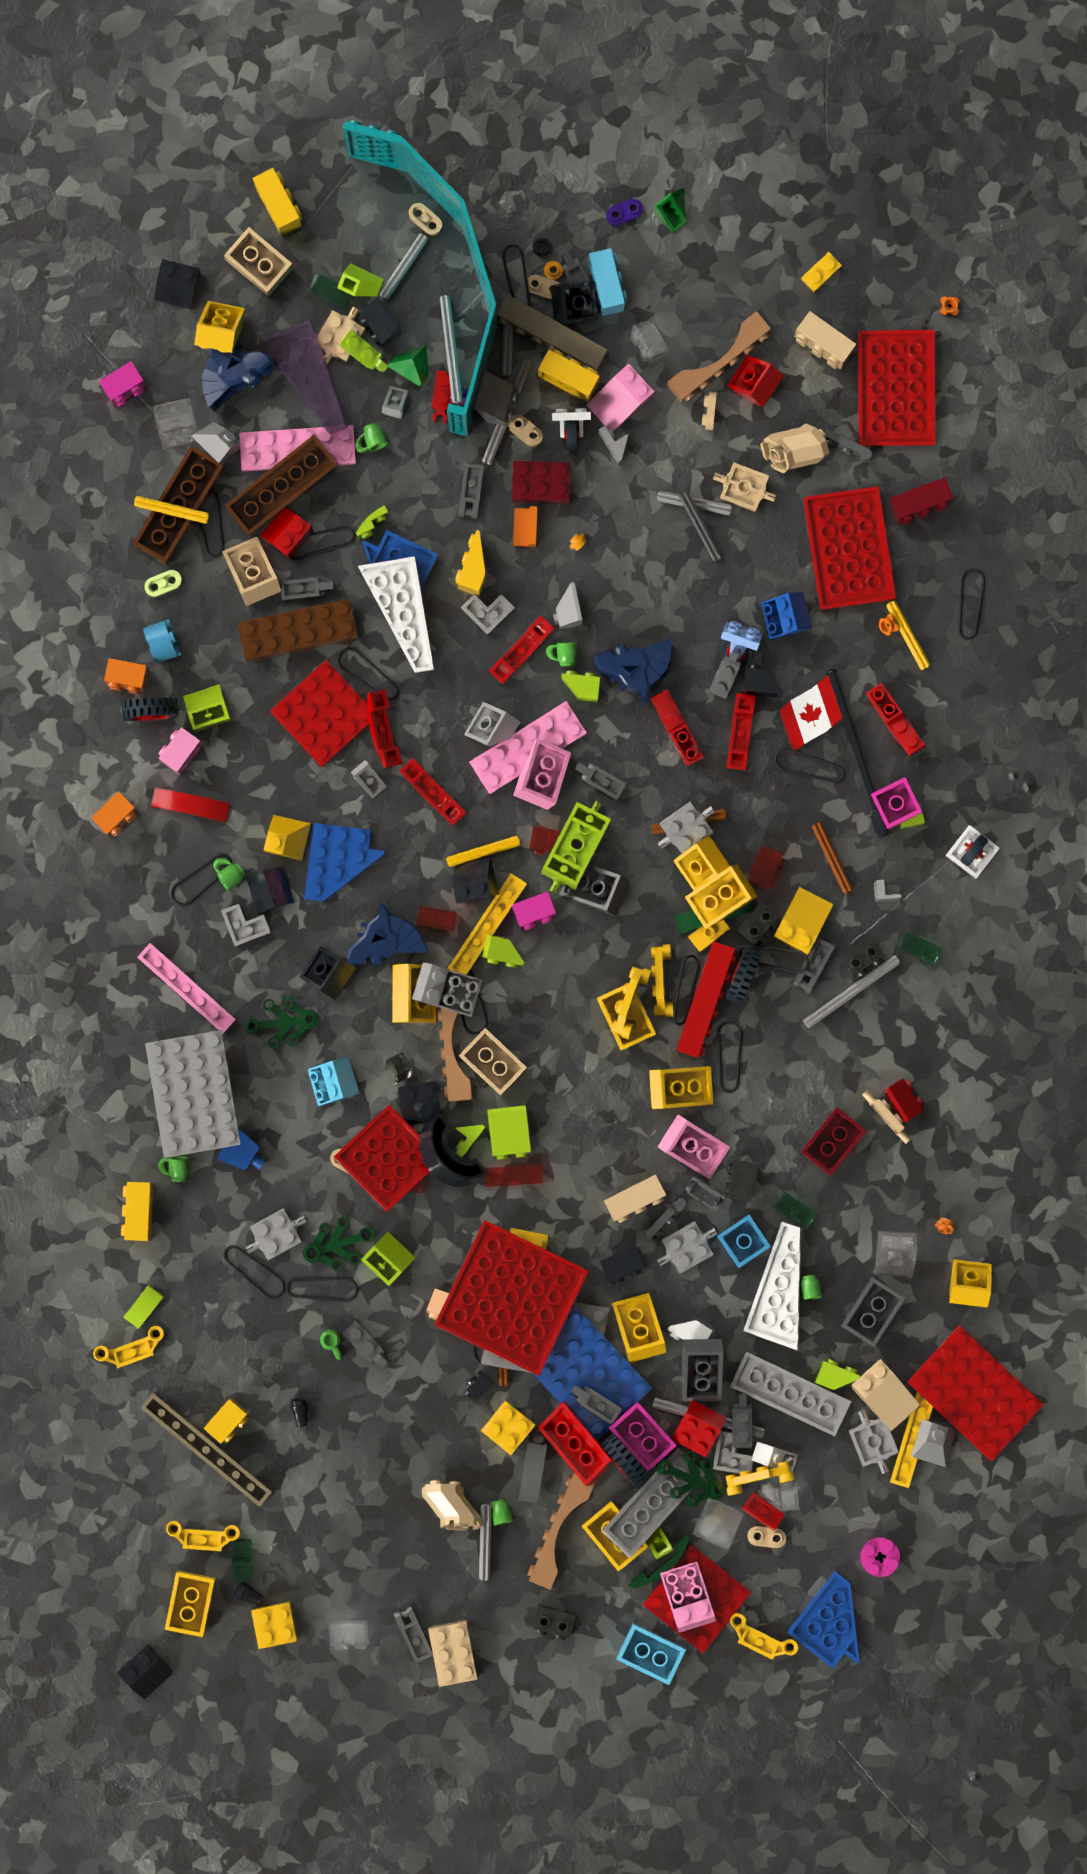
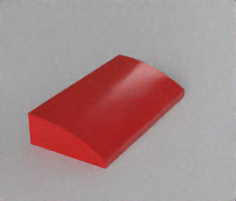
M562 1402L538 1427L585 1486L593 1485L613 1461L565 1402Z

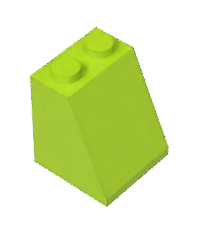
M526 1105L487 1110L492 1156H497V1160L508 1159V1155L516 1154V1158L527 1157V1153L531 1152Z

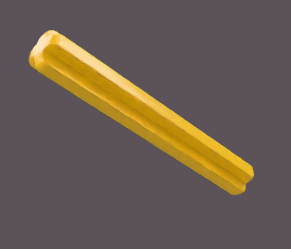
M136 496L134 501L136 507L205 524L209 519V514L206 512Z
M895 600L889 602L886 607L890 614L894 616V620L899 626V631L920 669L928 668L930 663Z
M514 836L448 856L446 860L448 866L452 867L518 847L521 843L519 837Z

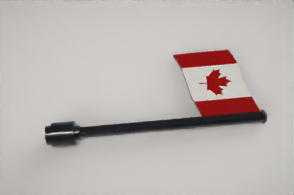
M830 669L826 672L827 676L817 685L783 706L780 714L791 747L797 751L809 741L827 732L843 719L873 808V815L869 816L874 833L877 834L878 838H881L893 832L892 829H887L871 796L875 790L835 673L837 670Z

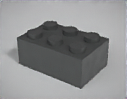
M871 1277L840 1326L870 1346L875 1347L905 1298Z
M683 1339L681 1378L683 1401H721L723 1373L722 1339Z

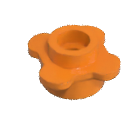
M946 296L941 298L942 308L940 313L942 315L952 314L956 316L959 313L957 308L959 299L957 297L947 298Z
M888 614L886 618L880 619L879 628L887 636L891 635L893 631L899 630V626L892 614Z
M940 1218L937 1224H935L938 1231L943 1234H952L955 1230L954 1223L947 1218Z

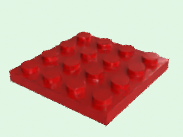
M327 660L270 710L272 715L321 768L369 725L367 703Z
M390 1105L383 1109L333 1157L387 1213L430 1173L423 1163L420 1154V1135Z
M690 1543L681 1558L670 1570L694 1562L698 1563L716 1621L679 1633L662 1580L642 1605L700 1652L704 1653L751 1592Z

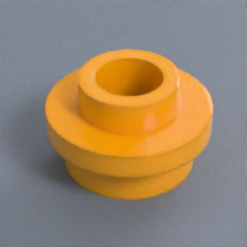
M550 261L545 265L544 274L548 279L557 280L562 276L563 268L559 262ZM555 267L557 269L556 273H551L550 268Z
M583 533L574 535L570 540V548H574L576 551L579 550L587 542Z

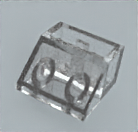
M652 319L632 326L630 339L635 347L638 346L640 348L639 355L644 363H648L649 367L670 356V351Z
M190 398L153 406L163 450L197 442L192 437L194 433L198 432Z
M791 1481L780 1483L779 1486H773L772 1483L760 1484L761 1488H757L758 1494L779 1511L800 1509L797 1485L792 1484Z

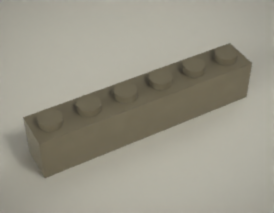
M508 294L497 312V321L500 324L514 327L515 332L523 336L526 334L532 337L531 340L536 344H545L548 346V350L553 351L556 349L562 352L565 358L568 360L573 358L579 361L581 366L586 369L590 367L597 370L607 352L606 348Z

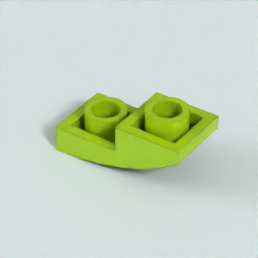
M385 505L374 511L360 525L356 532L358 539L361 537L366 539L372 536L373 531H375L373 523L376 522L378 524L387 519L386 516L389 514Z
M148 1285L124 1315V1318L139 1329L164 1296Z

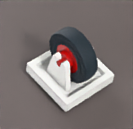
M586 408L575 409L573 413H567V409H556V413H552V421H560V438L567 440V451H577V439L583 437V420H591V412H587Z
M969 825L945 856L976 879L1000 848Z

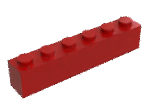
M712 942L676 1048L677 1052L694 1058H698L699 1055L703 1056L706 1047L703 1044L705 1036L709 1037L712 1026H709L711 1018H716L719 1009L715 1007L717 1000H722L725 991L721 989L723 982H728L731 973L728 971L729 965H734L737 956L734 953L735 948Z

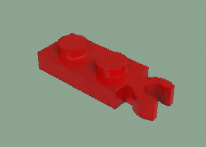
M437 370L432 401V409L437 410L433 414L434 423H436L438 416H442L444 418L443 424H446L447 415L445 411H447L449 403L452 404L449 372Z

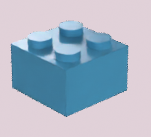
M750 1215L745 1216L717 1235V1238L737 1268L742 1267L771 1247Z

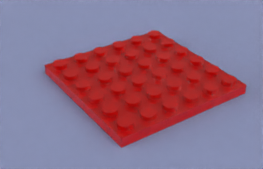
M484 1220L434 1326L539 1376L589 1271Z

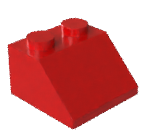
M747 355L727 387L751 403L764 407L784 375L772 364Z
M284 507L260 537L290 560L313 532V528L297 514Z
M903 1078L884 1089L883 1092L896 1114L906 1123L923 1112L922 1107L924 1104L919 1096L915 1098L912 1093L914 1088L910 1081H905Z

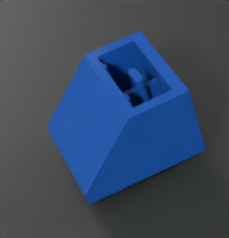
M804 592L787 593L761 603L770 640L812 629Z

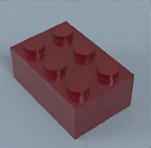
M513 461L512 502L569 504V462Z
M946 477L891 497L889 505L896 524L902 523V525L913 522V519L918 516L922 519L930 516L934 510L941 512L948 509L953 500V495Z
M835 1107L800 1153L828 1176H831L867 1131L842 1110Z

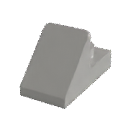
M390 386L381 413L401 419L408 390Z
M606 426L600 428L598 431L599 435L617 464H621L628 434L614 441L616 436L611 428L607 429Z
M366 760L351 772L372 799L387 787Z

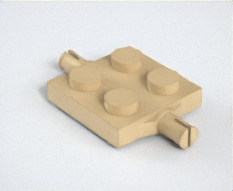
M352 307L348 316L340 315L332 310L314 341V345L320 347L326 353L320 362L321 364L328 366L332 357L348 362L351 355L338 344L349 329L361 338L365 333L366 329L354 321L359 312L357 308Z
M734 462L726 476L715 472L713 480L723 483L721 500L756 512L758 504L763 498L774 502L776 494L766 491L769 475Z
M868 1090L865 1091L862 1096L869 1102V1105L897 1133L896 1135L905 1144L909 1142L911 1138L904 1131L902 1125L904 1121L897 1114L893 1115L889 1111L891 1107L884 1099L880 1101L874 1098Z

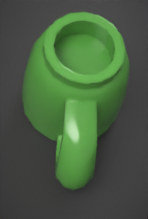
M377 423L365 426L363 434L355 442V449L359 453H364L368 450L376 451L385 447L388 441L382 428ZM363 438L365 439V442L367 444L366 448L362 446Z
M559 642L557 644H550L546 648V654L551 660L558 661L560 666H575L578 657V643ZM554 648H557V657L554 656Z
M219 858L214 861L213 867L218 872L217 876L227 890L235 887L244 878L245 873L238 863L232 864L225 858ZM223 864H228V865H229V866H227L226 868L222 869L221 871L219 870V867H220L221 865H223Z
M174 1156L168 1159L163 1158L158 1162L160 1172L170 1176L171 1181H187L190 1167L189 1157ZM167 1162H168V1170H169V1172L166 1170V1166H165V1164H166Z
M816 1275L801 1277L800 1289L802 1296H800V1300L806 1301L823 1297L821 1284Z
M334 1329L324 1331L320 1337L322 1347L326 1350H332L336 1359L342 1360L343 1355L338 1348L341 1344V1335Z
M505 1499L490 1503L492 1507L491 1526L514 1521L511 1508Z

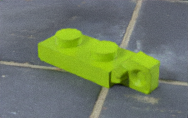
M351 329L348 330L338 344L366 368L371 370L377 368L380 372H385L388 368V365L381 360L383 356L380 352Z

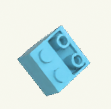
M349 1057L333 1060L308 1069L318 1106L360 1094Z

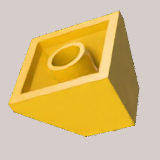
M273 815L264 852L302 861L311 823Z

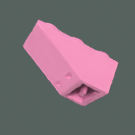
M697 1562L660 1573L679 1633L716 1621Z

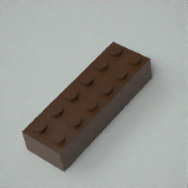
M314 434L228 502L225 507L249 536L339 463L316 434Z
M190 446L158 501L201 511L225 470L224 464L218 463L214 458ZM152 511L134 540L133 545L135 548L168 566L194 521Z
M350 599L237 623L247 663L359 639Z

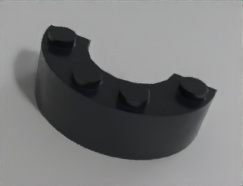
M439 1113L430 1119L421 1130L419 1149L422 1161L437 1180L453 1187L469 1186L488 1172L476 1158L473 1160H462L451 1151L447 1138L452 1127Z

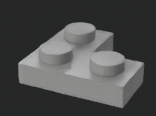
M474 594L461 609L489 635L515 607L502 594L489 607Z
M239 904L221 910L235 947L271 933L264 915L246 921Z
M720 1431L712 1469L733 1473L748 1470L752 1472V1456L735 1453L736 1448H732V1433Z

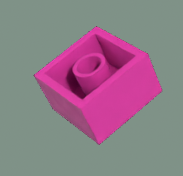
M132 361L99 381L114 408L125 405L132 396H140L145 392L144 389L147 388Z
M906 777L871 794L888 830L924 813Z
M548 892L512 905L519 928H524L525 931L536 927L535 923L541 921L543 924L551 922L554 919L553 917L556 916Z

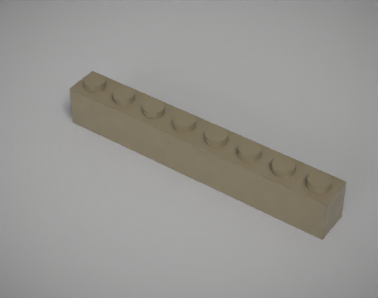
M153 1392L141 1406L142 1410L259 1507L273 1492L271 1488L157 1393Z

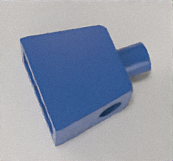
M239 1129L241 1145L223 1148L217 1159L246 1171L250 1165L260 1170L266 1162L265 1159L257 1155L261 1147Z

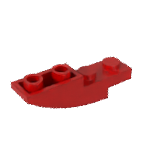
M882 683L866 692V696L909 757L925 747L924 742L905 718L902 710Z
M668 689L650 697L666 731L686 766L702 759L703 755Z

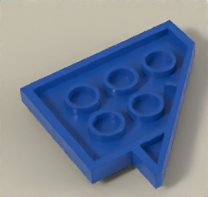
M386 530L378 547L364 540L362 542L370 564L415 557L420 591H422L438 557L437 553Z
M314 823L304 899L324 902L385 855V851L369 849L371 830Z
M836 1571L831 1574L787 1631V1633L831 1668L835 1667L844 1654L857 1664L860 1662L850 1582Z

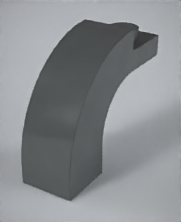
M530 1431L518 1501L538 1504L548 1440L542 1433Z

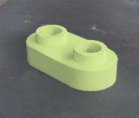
M169 570L151 577L145 583V591L151 597H158L171 592L181 586V575L175 570ZM172 577L176 578V582L173 584L169 583V579ZM153 585H158V589L156 591H153L151 589Z

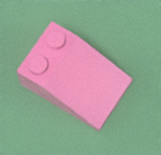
M628 364L586 406L607 429L611 428L614 432L654 396L655 391Z
M537 738L519 776L513 796L547 810L554 806L557 802L571 752Z
M677 1115L658 1148L708 1179H711L730 1146L680 1115Z

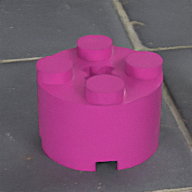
M876 1537L865 1543L861 1550L860 1559L868 1573L876 1577H885L892 1574L898 1568L900 1553L892 1541L883 1537ZM878 1552H881L882 1555L885 1554L883 1562L875 1560V1557L878 1556Z

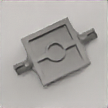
M690 801L660 822V826L666 832V837L659 841L658 845L663 849L672 843L683 854L693 845L714 833L706 818L715 813V810L710 806L701 812Z
M283 1208L250 1226L255 1236V1242L246 1247L248 1253L250 1254L260 1249L265 1254L267 1260L270 1261L301 1244L302 1241L298 1235L297 1227L307 1223L304 1216L293 1221L288 1217Z
M693 1221L664 1237L661 1241L666 1248V1255L657 1259L660 1267L671 1261L681 1274L713 1256L708 1240L718 1235L716 1230L713 1228L703 1233L698 1228L696 1222Z
M866 1409L862 1410V1412L859 1411L858 1414L862 1423L848 1431L862 1467L878 1463L882 1474L885 1471L889 1472L885 1460L899 1453L891 1431L880 1418L869 1420Z

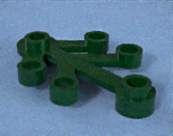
M285 997L282 1000L283 1006L292 1009L300 1016L291 1018L277 1007L273 1000L266 999L263 1003L264 1009L273 1012L280 1019L260 1022L256 1019H249L245 1023V1030L249 1034H256L260 1029L281 1027L275 1036L268 1040V1046L276 1049L292 1025L301 1024L296 1032L287 1038L288 1045L293 1047L298 1044L299 1038L307 1029L315 1028L318 1025V1014L313 1010L304 1011L294 1003L291 997ZM286 999H290L292 1001V1004L290 1006L285 1005ZM271 1001L273 1006L269 1009L266 1008V1002ZM307 1016L313 1017L311 1023L306 1022ZM250 1023H255L256 1028L254 1030L249 1029ZM291 1037L296 1038L295 1044L289 1043ZM273 1039L277 1041L275 1047L270 1045V1041Z
M340 1217L337 1220V1227L329 1243L321 1246L325 1234H328L331 1230L328 1223H322L319 1226V1232L313 1244L305 1246L303 1257L310 1263L321 1261L331 1266L334 1271H339L343 1267L342 1261L338 1259L333 1260L323 1254L331 1251L349 1260L351 1264L357 1265L361 1262V1256L341 1247L359 1241L371 1242L375 1237V1232L370 1227H364L360 1233L339 1240L344 1228L349 1225V1220L346 1217ZM341 1219H345L347 1221L345 1226H341L339 1224V1221ZM323 1225L328 1226L327 1232H322L321 1227ZM365 1231H370V1238L364 1237ZM311 1249H314L316 1251V1255L314 1257H311L309 1255V1251ZM352 1256H358L359 1261L357 1263L352 1262ZM338 1261L341 1264L339 1269L334 1268V1262Z
M692 1451L683 1454V1460L687 1463L691 1475L673 1467L669 1460H661L656 1464V1471L659 1475L671 1474L688 1482L681 1487L672 1488L670 1490L671 1498L679 1499L683 1494L698 1487L705 1490L697 1495H689L687 1497L686 1503L690 1507L697 1506L700 1501L707 1498L719 1500L724 1495V1486L721 1482L715 1480L711 1470L713 1464L710 1459H703L699 1463L700 1469L705 1473L707 1482L701 1479L695 1464L696 1455ZM688 1454L692 1457L690 1461L687 1459ZM705 1461L708 1463L707 1468L704 1467ZM665 1464L668 1465L667 1471L664 1469ZM715 1487H717V1489H718V1493H717V1494L714 1493V1488H715ZM675 1490L678 1491V1496L674 1495ZM692 1497L695 1499L694 1504L691 1503Z

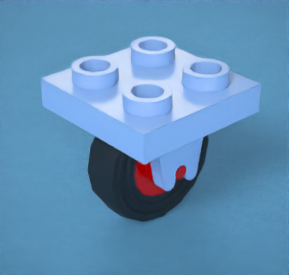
M735 621L726 622L721 639L724 640L719 650L721 661L725 655L730 656L735 647L741 650L737 660L741 661L740 668H744L752 660L754 650L757 651L763 634L752 627H749V629L741 627V624Z

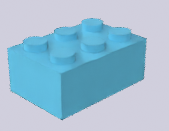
M611 248L589 253L588 262L593 281H595V290L598 295L597 298L602 316L623 312L624 306L627 305V295L625 290H621L623 280L621 272L616 270L618 268L616 253L612 254Z
M632 1623L616 1660L670 1685L686 1648Z

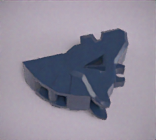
M241 343L236 344L232 353H223L217 349L209 348L211 357L202 374L203 394L208 407L215 412L236 390L246 388L248 385L255 388L261 382L258 376H267L276 367V360L263 350L251 351L252 349L247 347L245 351H241L243 346Z
M670 638L645 649H628L625 644L616 647V654L610 650L596 654L594 667L600 675L612 679L611 682L613 684L617 681L622 684L618 687L620 692L626 689L627 691L640 695L642 702L647 703L650 697V690L661 683V680L668 673L672 658V640Z
M381 903L379 905V914L369 923L361 922L360 926L365 927L366 931L364 933L357 932V936L360 938L349 947L347 961L350 964H365L367 959L371 958L372 964H382L384 957H389L397 952L428 953L423 937L414 925L402 917L390 914L389 909ZM376 935L383 937L381 939L373 941Z

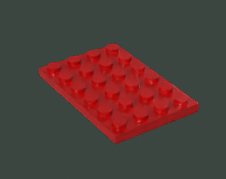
M935 330L858 331L859 445H935Z
M879 486L803 497L820 611L895 600L896 595Z
M960 1325L954 1329L907 1381L916 1392L991 1462L1043 1406L1028 1389Z

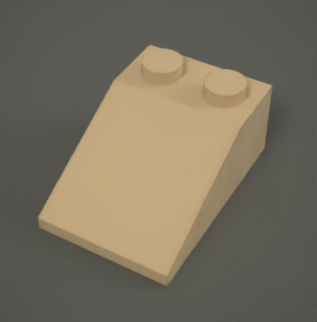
M258 537L222 551L246 606L281 592L277 577Z
M881 1359L852 1384V1389L891 1431L920 1406Z

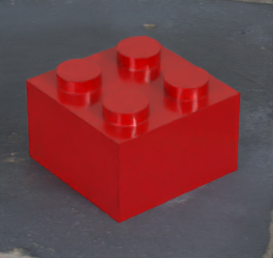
M692 1400L681 1418L672 1440L706 1457L718 1437L726 1417Z

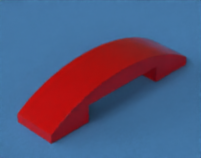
M540 615L510 650L495 663L489 672L503 684L535 652L555 628Z
M386 689L370 692L367 696L370 731L375 749L384 768L403 764L399 745H394L387 714V709L390 708Z
M736 694L727 759V768L746 771L755 704L754 695Z
M413 758L399 770L406 780L452 826L466 813Z
M158 788L154 790L151 807L186 813L221 822H226L230 803Z

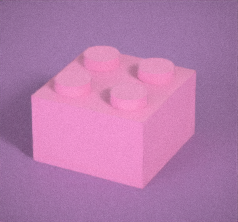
M182 727L180 730L176 729L170 737L172 741L168 746L164 745L159 752L160 761L180 776L203 745L200 740Z

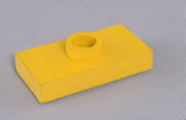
M722 920L707 929L704 927L697 929L688 938L700 952L730 928Z

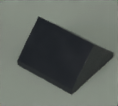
M283 866L263 870L246 878L257 914L294 903Z

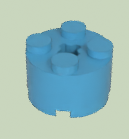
M169 619L143 628L155 663H161L181 656L179 646L175 645L178 643L175 632H170L173 629Z

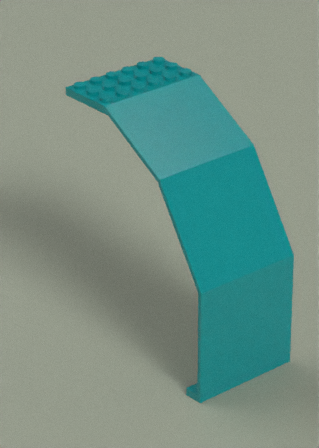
M355 120L345 121L343 132L349 157L408 172L463 228L489 312L465 405L461 407L449 403L447 409L449 432L468 436L475 412L472 404L481 371H486L497 331L496 302L465 202L402 136L398 135V132L393 130L381 131L379 127L374 125L362 126L360 122Z

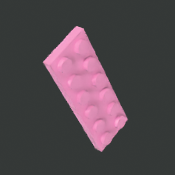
M354 426L239 433L242 472L270 470L314 434H316L339 463L338 465L356 464Z
M567 701L514 733L511 739L495 745L469 763L488 793L492 794L520 776L537 738L563 749L587 733Z

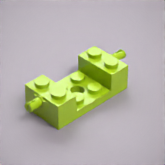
M595 801L591 809L578 802L575 804L541 874L554 881L549 890L550 893L553 892L556 895L560 885L576 890L611 821L610 818L598 813L602 806L600 802L598 804V801ZM579 840L582 843V847L574 849L571 842Z

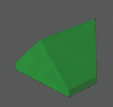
M684 188L669 193L655 204V213L672 233L688 222L685 215Z
M423 345L396 356L389 363L388 367L421 386L428 377L427 346Z

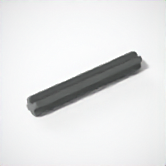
M687 491L680 494L679 498L712 560L717 561L721 559L722 555L690 494Z

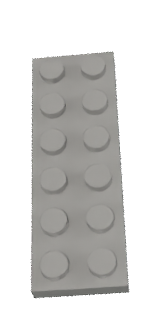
M748 1352L745 1353L730 1385L731 1388L833 1436H836L851 1401Z
M679 1447L676 1448L666 1460L671 1461L673 1467L691 1475L687 1463L683 1460L684 1452ZM667 1464L664 1465L666 1471L668 1470ZM697 1466V1469L702 1479L705 1476V1473ZM655 1471L604 1527L602 1532L622 1552L631 1558L689 1494L687 1492L681 1498L673 1499L670 1496V1490L674 1487H681L688 1482L671 1474L662 1476ZM675 1490L674 1495L678 1496L679 1493Z

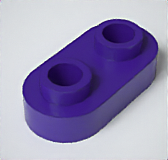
M630 199L612 206L606 214L607 222L612 226H620L635 220L642 215L643 205L637 199ZM634 205L637 207V210L631 211L630 207ZM617 212L620 216L618 218H614L612 214Z

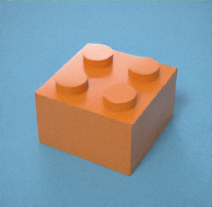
M108 658L104 681L112 690L121 691L124 688L129 693L140 695V692L146 691L150 670L146 665Z
M118 791L91 819L111 838L113 835L115 837L123 831L122 826L126 822L130 824L137 817L136 813L138 811Z

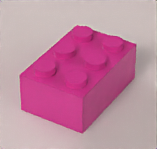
M638 1401L618 1418L613 1425L609 1426V1429L647 1471L677 1446Z

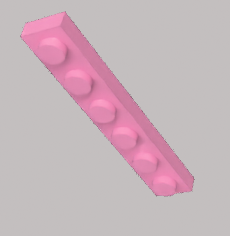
M151 943L137 957L218 1030H222V1034L236 1021L234 1017Z

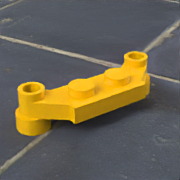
M671 944L663 945V947H651L652 959H655V966H651L652 977H655L656 985H652L653 996H656L657 1004L654 1005V1016L673 1017L674 1003L665 1001L664 960H671L672 958Z
M632 967L629 975L631 980L624 986L623 994H625L623 1001H619L617 1012H619L618 1020H614L611 1032L620 1034L621 1037L626 1039L630 1038L633 1024L626 1021L639 983L648 985L652 973L651 970Z
M153 1326L148 1331V1337L112 1350L106 1346H98L93 1352L94 1358L98 1361L116 1364L117 1368L153 1356L155 1347L164 1337V1330L160 1326ZM155 1330L160 1332L159 1337L154 1336ZM100 1350L105 1351L104 1357L99 1355Z
M789 1461L778 1463L777 1468L768 1469V1466L756 1468L757 1472L751 1473L750 1470L739 1473V1477H737V1474L725 1476L728 1488H726L728 1496L743 1493L741 1485L775 1476L779 1477L780 1483L795 1480Z
M171 1521L166 1526L168 1535L176 1537L183 1544V1549L222 1551L224 1545L236 1540L240 1536V1529L236 1525H229L225 1531L185 1529L178 1521ZM172 1525H176L178 1531H173ZM230 1529H234L236 1531V1535H230Z
M735 1613L731 1616L730 1623L738 1634V1643L772 1660L774 1656L783 1654L794 1655L798 1651V1644L795 1640L787 1639L780 1642L746 1625V1619L741 1613ZM736 1617L741 1618V1622L738 1624L734 1622ZM792 1643L793 1648L788 1650L786 1648L787 1644Z

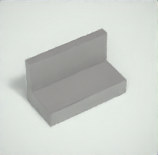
M876 880L874 882L875 902L898 901L901 898V894L885 895L884 880Z

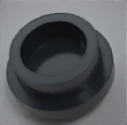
M539 238L533 243V252L537 256L546 257L550 254L552 246L548 239Z

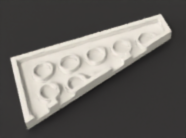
M415 557L358 566L414 672L434 670Z
M785 1222L781 1223L743 1330L795 1350H799L801 1228Z

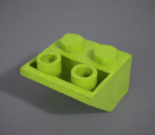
M220 685L183 696L195 733L231 721Z
M387 1232L361 1261L390 1286L416 1257Z

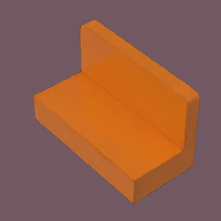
M530 506V509L515 508L513 546L536 547L537 506Z

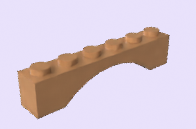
M756 311L742 322L736 342L720 360L704 368L682 370L667 382V386L681 403L684 400L690 401L696 395L695 392L698 389H705L713 377L718 378L725 372L724 369L728 365L734 366L740 360L739 357L743 353L749 354L755 348L754 345L757 342H764L770 336L771 328Z
M441 1008V1010H438V1019L442 1021L443 1029H439L440 1041L444 1040V1048H441V1057L446 1063V1067L442 1068L443 1079H447V1086L444 1087L445 1098H448L449 1102L473 1100L471 1080L460 1068L453 1048V1031L459 1013Z
M575 1472L567 1477L565 1486H568L565 1494L561 1492L557 1501L560 1504L558 1511H553L550 1522H553L550 1530L546 1528L542 1537L545 1540L543 1547L539 1546L535 1557L538 1558L535 1565L531 1564L527 1574L530 1576L529 1581L551 1590L558 1573L554 1553L558 1530L568 1514L579 1504L589 1499L594 1484L585 1486Z

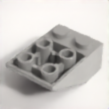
M423 962L412 999L472 1017L483 980Z

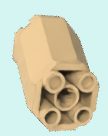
M806 423L799 428L770 434L760 444L766 461L770 459L773 463L770 466L782 473L787 472L789 469L819 463L830 453L823 430Z
M434 1480L422 1488V1496L440 1518L441 1528L446 1527L447 1530L466 1531L469 1526H473V1530L482 1527V1518L464 1496V1487H461V1482L453 1481L449 1482V1484H442V1481Z

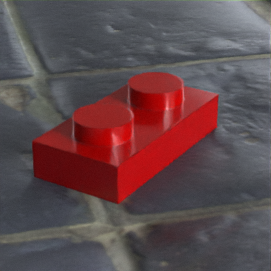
M754 1492L742 1508L743 1511L772 1531L777 1528L785 1515Z

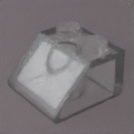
M878 1231L875 1274L913 1277L917 1254V1233Z
M708 1498L692 1533L729 1550L743 1513Z
M369 1620L330 1622L331 1647L335 1646V1650L347 1649V1646H354L355 1649H365L366 1645H370Z

